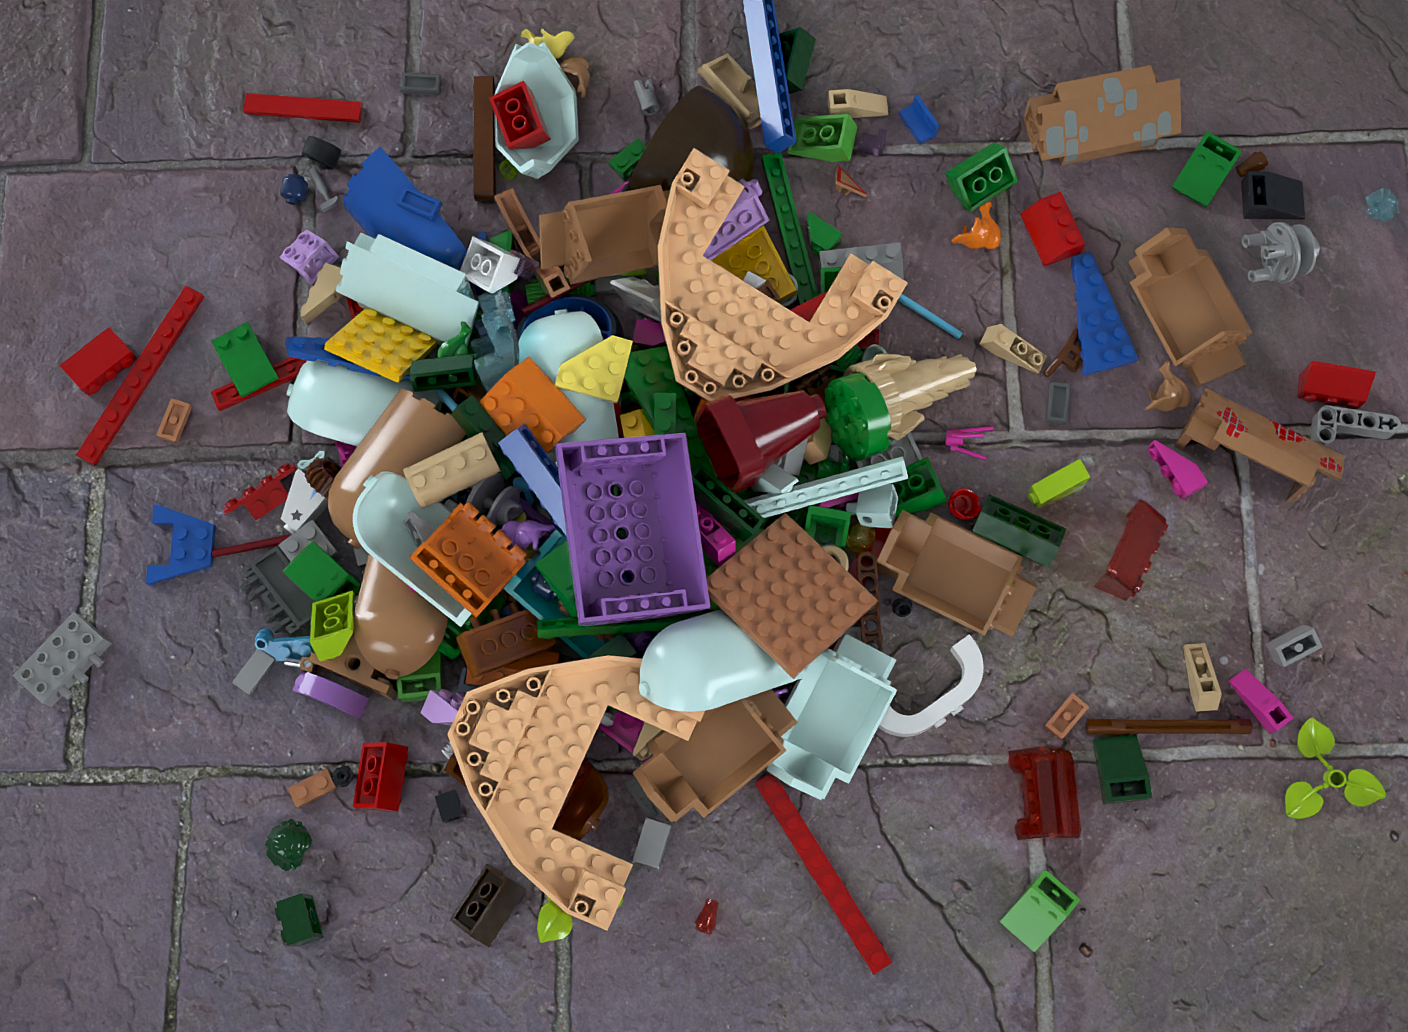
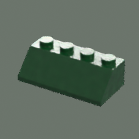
M989 494L972 532L995 542L1003 548H1008L1022 557H1028L1039 565L1050 567L1061 546L1066 528Z

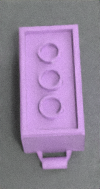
M744 179L739 181L745 187L703 254L707 259L712 260L769 221L758 198L762 194V190L756 179L746 182Z

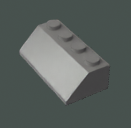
M900 243L819 251L820 276L822 267H842L848 256L853 254L867 264H870L872 261L876 262L904 280Z

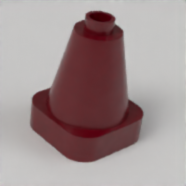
M803 390L738 402L731 395L726 394L703 404L695 418V424L700 440L720 481L734 493H737L755 485L765 473V469L820 429V420L826 417V409L823 401L817 394L809 396Z

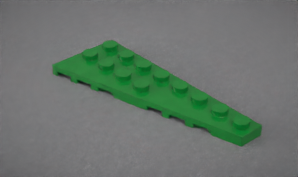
M667 346L630 352L623 381L626 382L631 390L630 394L633 399L635 398L642 407V413L653 430L655 393H676V434L686 433L691 470L701 463L715 475L707 452L698 435L695 420L683 388L675 380Z

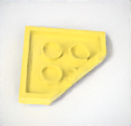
M612 335L562 363L559 366L554 387L615 404L618 403L633 341Z

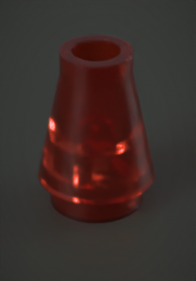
M706 899L701 912L694 922L697 931L712 934L713 930L716 929L719 905L717 901Z

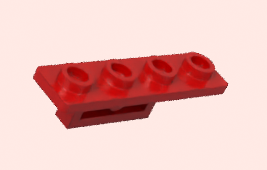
M286 463L278 468V473L273 476L269 474L261 479L260 485L255 488L250 486L242 492L243 496L238 499L234 497L224 504L226 507L223 508L225 515L244 504L254 519L257 520L284 503L289 493L280 480L297 469L295 464L289 465Z

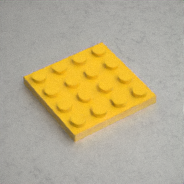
M764 225L710 260L742 281L748 271L769 281L780 296L776 301L778 303L798 294Z
M365 308L325 343L324 350L399 383L410 372L412 361L423 360L437 347L438 341L425 333L413 330L408 325H402L390 317L380 315L375 310Z

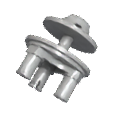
M1275 222L1267 230L1257 234L1244 235L1242 238V244L1245 248L1261 247V259L1264 268L1248 272V279L1252 282L1269 280L1279 284L1289 283L1296 275L1303 276L1309 274L1314 268L1316 258L1320 252L1318 240L1313 236L1310 229L1302 224L1290 227L1287 223Z
M500 473L465 489V492L470 494L466 503L469 501L480 511L475 518L479 519L484 515L496 525L492 531L494 535L499 529H502L504 524L514 521L523 512V507L519 504V490L513 486L504 489V478ZM450 499L444 504L451 512L459 505Z

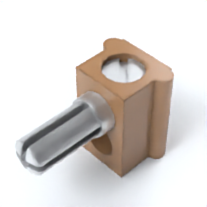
M302 657L300 660L285 658L287 662H284V665L298 667L301 671L317 675L318 667L308 661L309 657Z

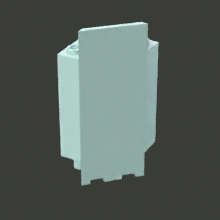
M360 233L354 244L347 241L345 249L349 250L348 256L342 261L340 274L343 277L337 284L336 292L357 301L363 310L365 308L375 310L380 315L390 317L402 325L412 327L417 332L431 336V338L438 341L437 344L440 346L460 333L461 321L466 322L472 332L479 302L474 298L465 273L380 234L374 239ZM471 332L464 341L466 346H468Z
M846 633L840 636L833 650L827 648L805 668V678L799 679L796 682L785 707L798 723L781 736L784 739V742L781 744L787 751L773 761L766 770L786 784L820 800L825 799L835 778L849 784L897 692V689L890 686L891 681L887 680L896 659Z

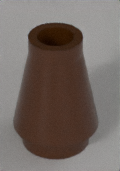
M1261 151L1258 153L1254 152L1236 167V172L1242 178L1248 171L1258 172L1264 170L1268 165L1267 158Z

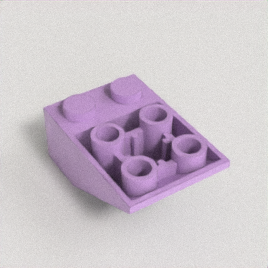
M440 689V691L430 690L421 714L432 723L451 726L466 694L462 692L454 694L445 689Z

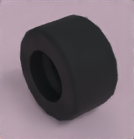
M308 136L301 153L313 161L334 168L341 154V149L322 139Z

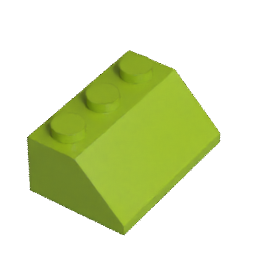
M354 591L312 603L310 644L319 661L340 656L351 638L354 627Z

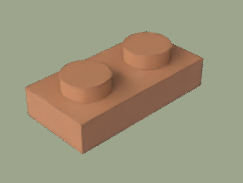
M171 398L156 436L178 444L193 406Z
M1072 693L1044 727L1058 739L1062 740L1087 711L1089 706Z
M326 768L287 788L296 808H300L338 789L332 780L333 777L329 769Z

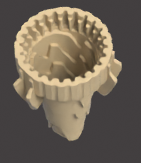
M883 353L875 355L874 359L849 366L844 376L857 372L867 375V380L870 383L874 382L885 400L890 416L891 430L888 431V437L897 441L925 420L924 415L918 413L917 410L931 406L934 401L949 397L948 393L968 387L970 385L969 379L974 378L977 368L975 362L970 361L967 357H963L962 354L950 358L943 356L937 359H925L916 362V360H911L910 356Z

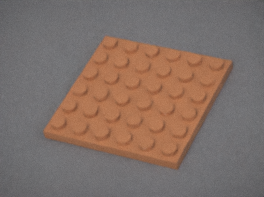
M784 513L706 578L709 597L793 679L878 602L867 589L787 513Z

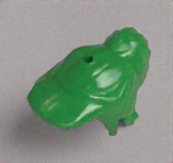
M461 321L460 333L440 346L437 358L473 354L474 346H470L468 350L464 342L471 332L466 322ZM474 354L475 361H477L478 354ZM477 367V377L484 379V372L481 369H479V367Z

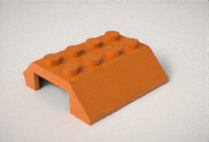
M527 357L508 371L479 402L506 436L523 424H526L547 454L555 448L557 443H560L566 436L573 434L587 420L561 390L554 387L555 384L531 357Z
M468 501L464 506L460 503L438 529L413 552L409 559L472 615L477 617L526 563L523 558L527 553L517 544L510 549L508 546L512 540L500 529L494 535L492 531L496 525L484 515L479 519L475 518L480 511Z

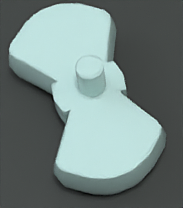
M319 451L310 460H300L297 464L298 468L305 473L307 467L314 459L325 458L328 460V456L324 451Z

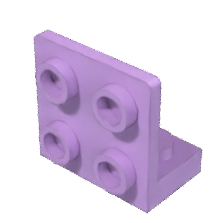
M305 230L283 251L279 258L295 268L312 285L317 280L318 271L323 268L324 264L332 265L339 256L325 240L309 230Z

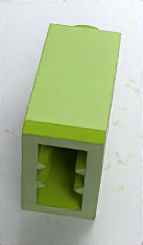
M1081 459L1076 460L1033 484L1028 491L1029 500L1040 509L1083 489L1090 479V475Z

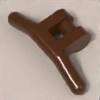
M1078 329L1073 330L1066 345L1044 370L1043 375L1045 377H1050L1061 364L1065 365L1073 373H1076L1079 369V364L1083 360H1081L1080 355L1082 350L1075 346L1079 338ZM1070 353L1074 356L1072 360L1068 357Z

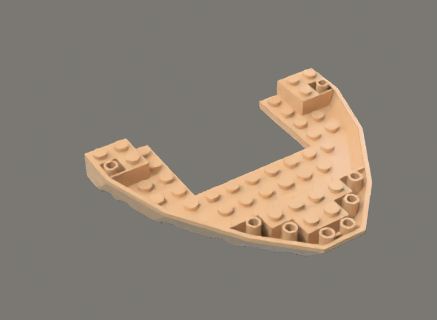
M693 148L672 182L657 247L661 324L676 382L708 402L726 394L736 399L771 391L838 360L889 316L908 282L876 262L872 261L870 264H867L853 254L848 256L810 322L704 257L703 254L745 186L727 176L730 170Z
M610 655L529 668L466 692L447 734L471 798L512 864L565 913L608 931L626 890L624 884L633 864L552 829L608 705L689 741L697 721L701 722L705 711H676L652 703L640 695L639 691L642 659Z

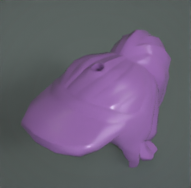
M533 520L521 523L509 521L504 524L501 531L512 540L508 546L510 549L517 544L525 551L530 543H532V549L536 551L541 535L545 536L547 532L557 529V526L544 525Z

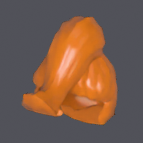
M987 202L979 208L982 219L980 220L976 217L974 226L969 232H967V226L964 225L963 234L954 237L951 240L952 243L962 244L970 249L982 247L995 249L999 246L1001 233L999 226L989 213L992 206L991 202Z

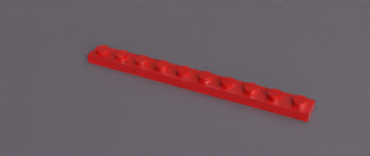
M185 285L76 453L77 457L94 466L98 464L204 299L202 293Z
M770 773L755 782V786L872 974L874 975L892 963L891 959L777 777Z

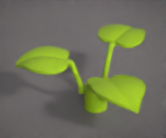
M1309 718L1301 726L1297 736V746L1303 756L1310 758L1317 755V758L1327 767L1328 770L1323 776L1325 783L1316 786L1314 789H1312L1309 783L1303 781L1291 784L1285 794L1286 815L1291 818L1303 819L1318 813L1324 801L1322 796L1316 792L1329 786L1340 788L1346 785L1344 796L1349 803L1355 806H1367L1385 798L1386 792L1382 784L1370 772L1363 769L1351 770L1348 773L1347 781L1344 772L1333 769V766L1321 756V754L1331 752L1335 745V739L1331 730L1314 718Z
M548 896V903L543 905L538 916L537 930L540 943L565 938L571 932L573 926L571 915L565 913ZM622 897V899H621V901H620V904H619L618 908L621 906V904H622V902H623V897Z

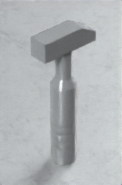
M311 168L309 172L320 194L326 200V202L320 204L323 212H326L337 206L340 200L337 196L330 199L327 193L328 190L317 168Z

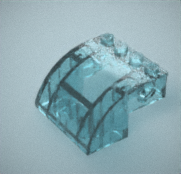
M502 288L493 294L487 292L478 296L479 304L484 312L481 315L482 321L488 333L471 340L472 348L475 354H478L477 359L474 360L475 368L487 393L508 371L519 364V344L513 322L516 319L507 290L503 291Z

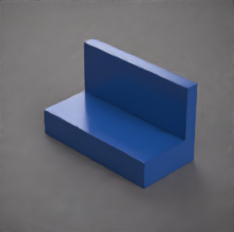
M915 95L913 104L899 111V116L919 145H922L937 136L939 124L919 95Z

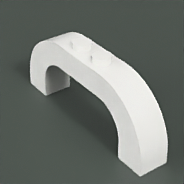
M970 634L950 649L961 666L962 677L960 683L915 715L899 714L889 705L878 726L880 730L895 736H915L933 726L937 729L946 722L945 717L952 713L955 716L964 709L962 705L973 696L981 683L984 668L980 649Z

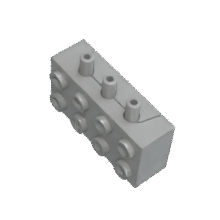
M73 612L12 676L41 703L53 707L62 696L66 700L72 698L73 693L69 689L77 680L82 684L88 681V677L84 673L92 664L98 668L103 665L104 661L99 657L112 643L83 616Z

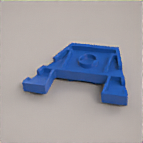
M154 505L152 523L154 525H173L169 565H147L146 584L154 585L159 581H167L182 574L187 575L212 567V550H214L216 526L183 513Z

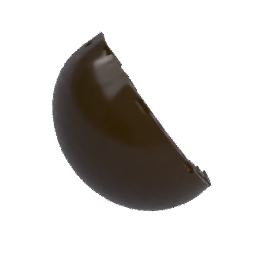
M705 85L694 87L677 102L652 136L635 167L626 191L661 185L663 191L670 190L672 182L693 148L730 170L727 176L740 183L741 179H744L746 182L751 181L754 170V151L751 136L743 118L732 104L717 92Z

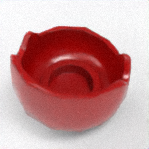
M967 488L953 491L948 500L949 510L957 519L969 520L978 516L982 509L978 501L979 496Z

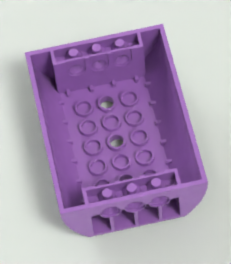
M686 433L557 443L555 450L578 624L580 626H594L654 619L710 608ZM612 485L620 488L621 493L619 496L611 494L610 488ZM618 528H623L626 531L625 539L622 540L617 537L616 530ZM624 571L632 574V581L630 583H626L622 579Z

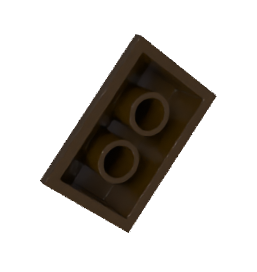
M486 864L452 915L450 921L469 936L489 947L496 939L504 923L509 919L517 903L522 899L526 889L491 865Z

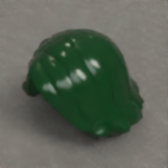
M290 819L280 822L279 825L272 828L273 831L267 836L268 840L265 846L268 850L266 855L275 866H279L282 870L289 871L291 868L295 870L301 866L304 852L311 846L312 838L301 821Z

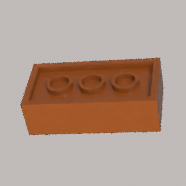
M516 601L509 604L512 612L510 616L501 618L497 608L491 610L490 615L493 622L481 625L478 616L471 617L470 621L473 629L461 633L456 638L472 679L550 650L557 644L555 638H538L537 620L539 619L528 609L520 611Z

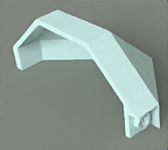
M528 42L524 46L515 44L494 95L524 81L533 92L551 140L535 148L509 149L494 113L495 147L522 174L538 179L550 172L579 141L577 97L575 88L546 44L542 42L536 46L534 43Z

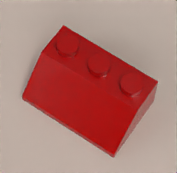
M524 81L489 98L509 149L535 148L551 140L533 92Z
M1062 192L1040 199L1020 214L1044 267L1081 254L1085 242Z
M108 327L59 366L85 394L90 396L98 392L105 383L115 379L117 374L123 369L130 367L137 357L120 337Z
M1312 360L1299 374L1297 398H1302L1306 402L1320 401L1329 406L1343 405L1348 409H1358L1367 401L1376 371Z
M388 742L363 743L352 808L398 812L401 804L402 785L405 780L404 772L408 760V746Z

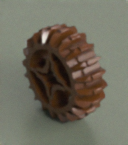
M317 458L309 464L304 476L307 483L328 500L329 490L342 467L338 466L337 463L331 462V460Z

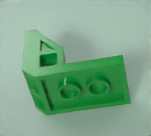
M809 505L805 532L820 546L829 542L831 545L840 547L844 551L851 512Z

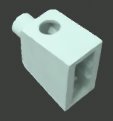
M887 484L859 492L858 502L847 503V512H851V516L857 515L860 525L863 527L893 528L898 503V496L894 485Z

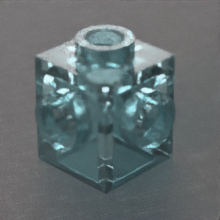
M1382 188L1365 197L1368 205L1367 213L1375 220L1386 222L1393 219V215L1400 212L1398 208L1399 200L1389 189Z

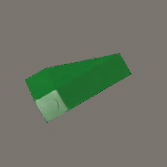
M928 457L906 467L908 479L890 483L894 485L898 496L895 518L899 517L903 510L912 514L929 510L947 502Z

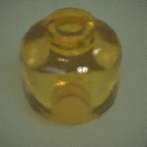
M860 523L853 524L848 532L847 546L856 554L871 551L874 546L876 531L873 527Z

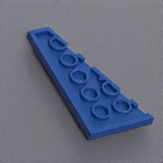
M1092 252L1074 256L1071 259L1073 282L1076 288L1074 296L1078 307L1076 315L1078 335L1082 346L1080 355L1084 366L1082 369L1083 376L1137 362L1139 358Z
M286 337L285 344L289 357L315 362L318 359L327 361L330 366L336 367V364L348 366V370L381 376L324 350L325 343L330 338ZM409 373L403 379L410 380Z

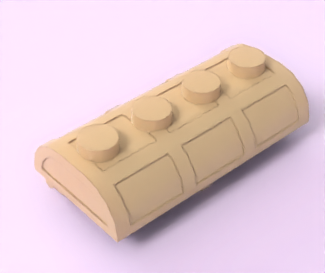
M728 53L699 67V75L705 79L715 92L732 104L749 129L761 125L756 83Z
M483 432L403 469L408 484L421 508L441 501L501 471Z

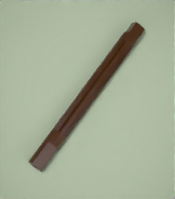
M1086 719L1085 728L1087 734H1251L1253 725L1250 719Z

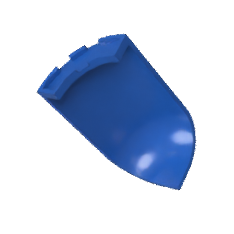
M379 147L361 164L363 168L358 175L353 174L347 185L349 191L347 194H344L343 202L345 209L368 236L376 239L378 234L460 271L467 253L466 248L439 214H437L433 222L397 206L396 202L405 186L417 191L418 189L387 153Z

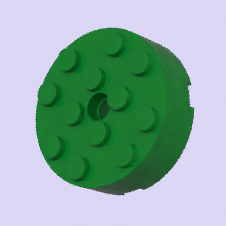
M860 372L832 380L827 388H825V421L830 425L832 441L838 444L849 459L854 461H861L884 453L891 441L887 438L888 431L891 430V421L887 405L877 385L874 382L870 383L867 380V375Z

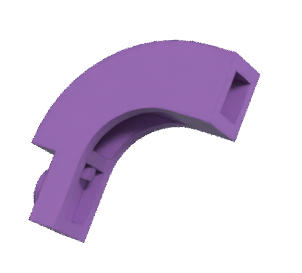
M303 671L297 677L292 690L357 718L361 717L369 698L339 684Z

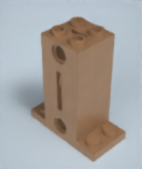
M354 628L353 634L340 656L324 661H319L314 653H311L308 661L324 671L394 701L398 692L393 689L394 685L383 679L384 674L371 666L360 652L355 639Z

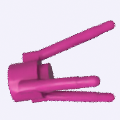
M994 427L947 429L946 446H951L950 451H958L986 460V456L958 447V445H963V438L984 437L983 433L972 432L994 430Z

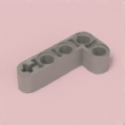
M1323 406L1312 418L1310 439L1326 447L1334 441L1336 432L1388 439L1399 431L1401 422L1393 415ZM1321 415H1325L1328 421L1322 419ZM1342 418H1346L1349 424L1343 422ZM1363 421L1368 422L1370 427L1365 426ZM1319 434L1324 435L1327 441L1322 440Z

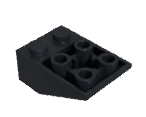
M1248 171L1241 181L1243 219H1305L1302 181L1271 172Z

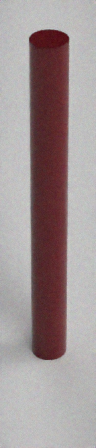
M592 280L575 284L569 283L570 289L552 298L546 295L521 308V312L526 316Z
M292 534L212 550V556L216 558L276 546Z

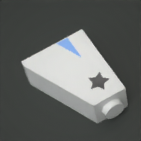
M299 468L295 472L281 516V520L285 523L284 528L291 534H294L312 519L315 521L328 506L327 498L322 497L321 494L317 493L307 483L304 476L305 473Z

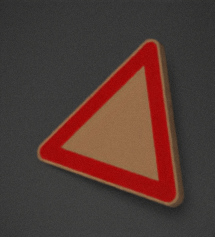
M837 165L835 187L838 192L843 190L845 195H848L852 191L866 197L868 194Z

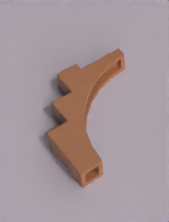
M513 188L495 195V201L507 226L513 232L515 244L518 250L523 253L530 270L535 273L543 292L552 298L570 289L559 267L541 270L540 239L526 216Z

